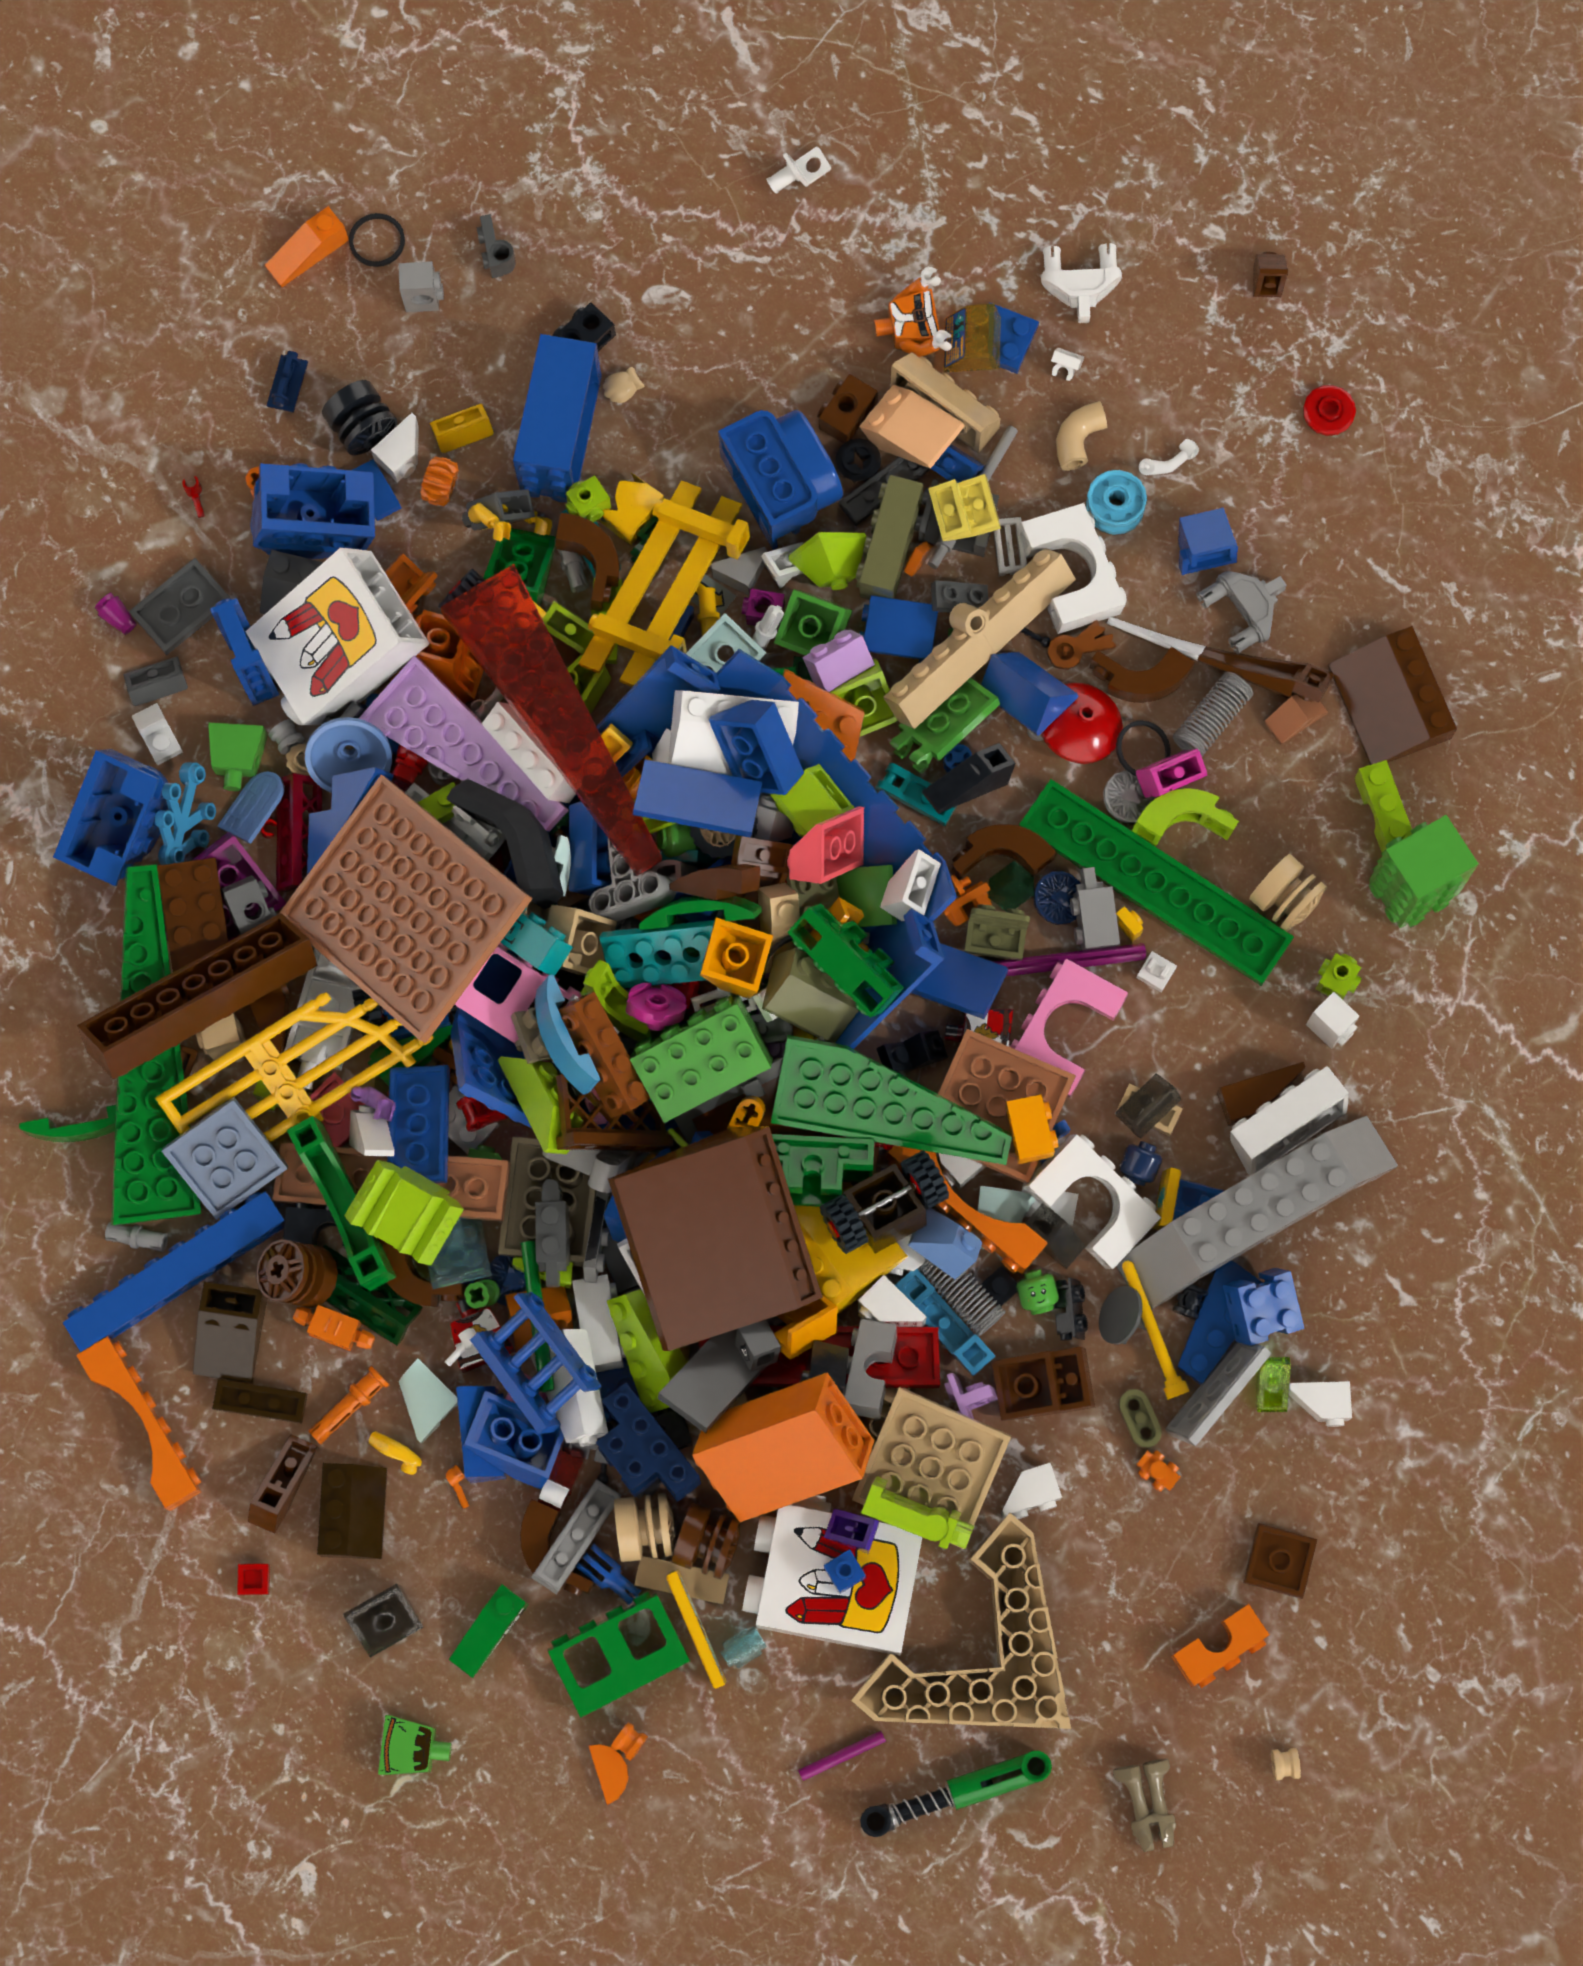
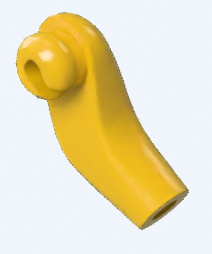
M377 1431L370 1435L369 1444L385 1456L403 1461L401 1465L402 1472L410 1475L416 1474L417 1467L422 1465V1460L417 1454L402 1443Z

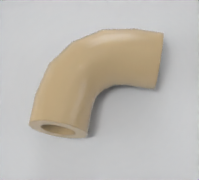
M1100 401L1073 411L1061 424L1056 438V449L1062 470L1070 471L1084 466L1088 462L1084 448L1085 438L1093 432L1108 428L1105 412Z

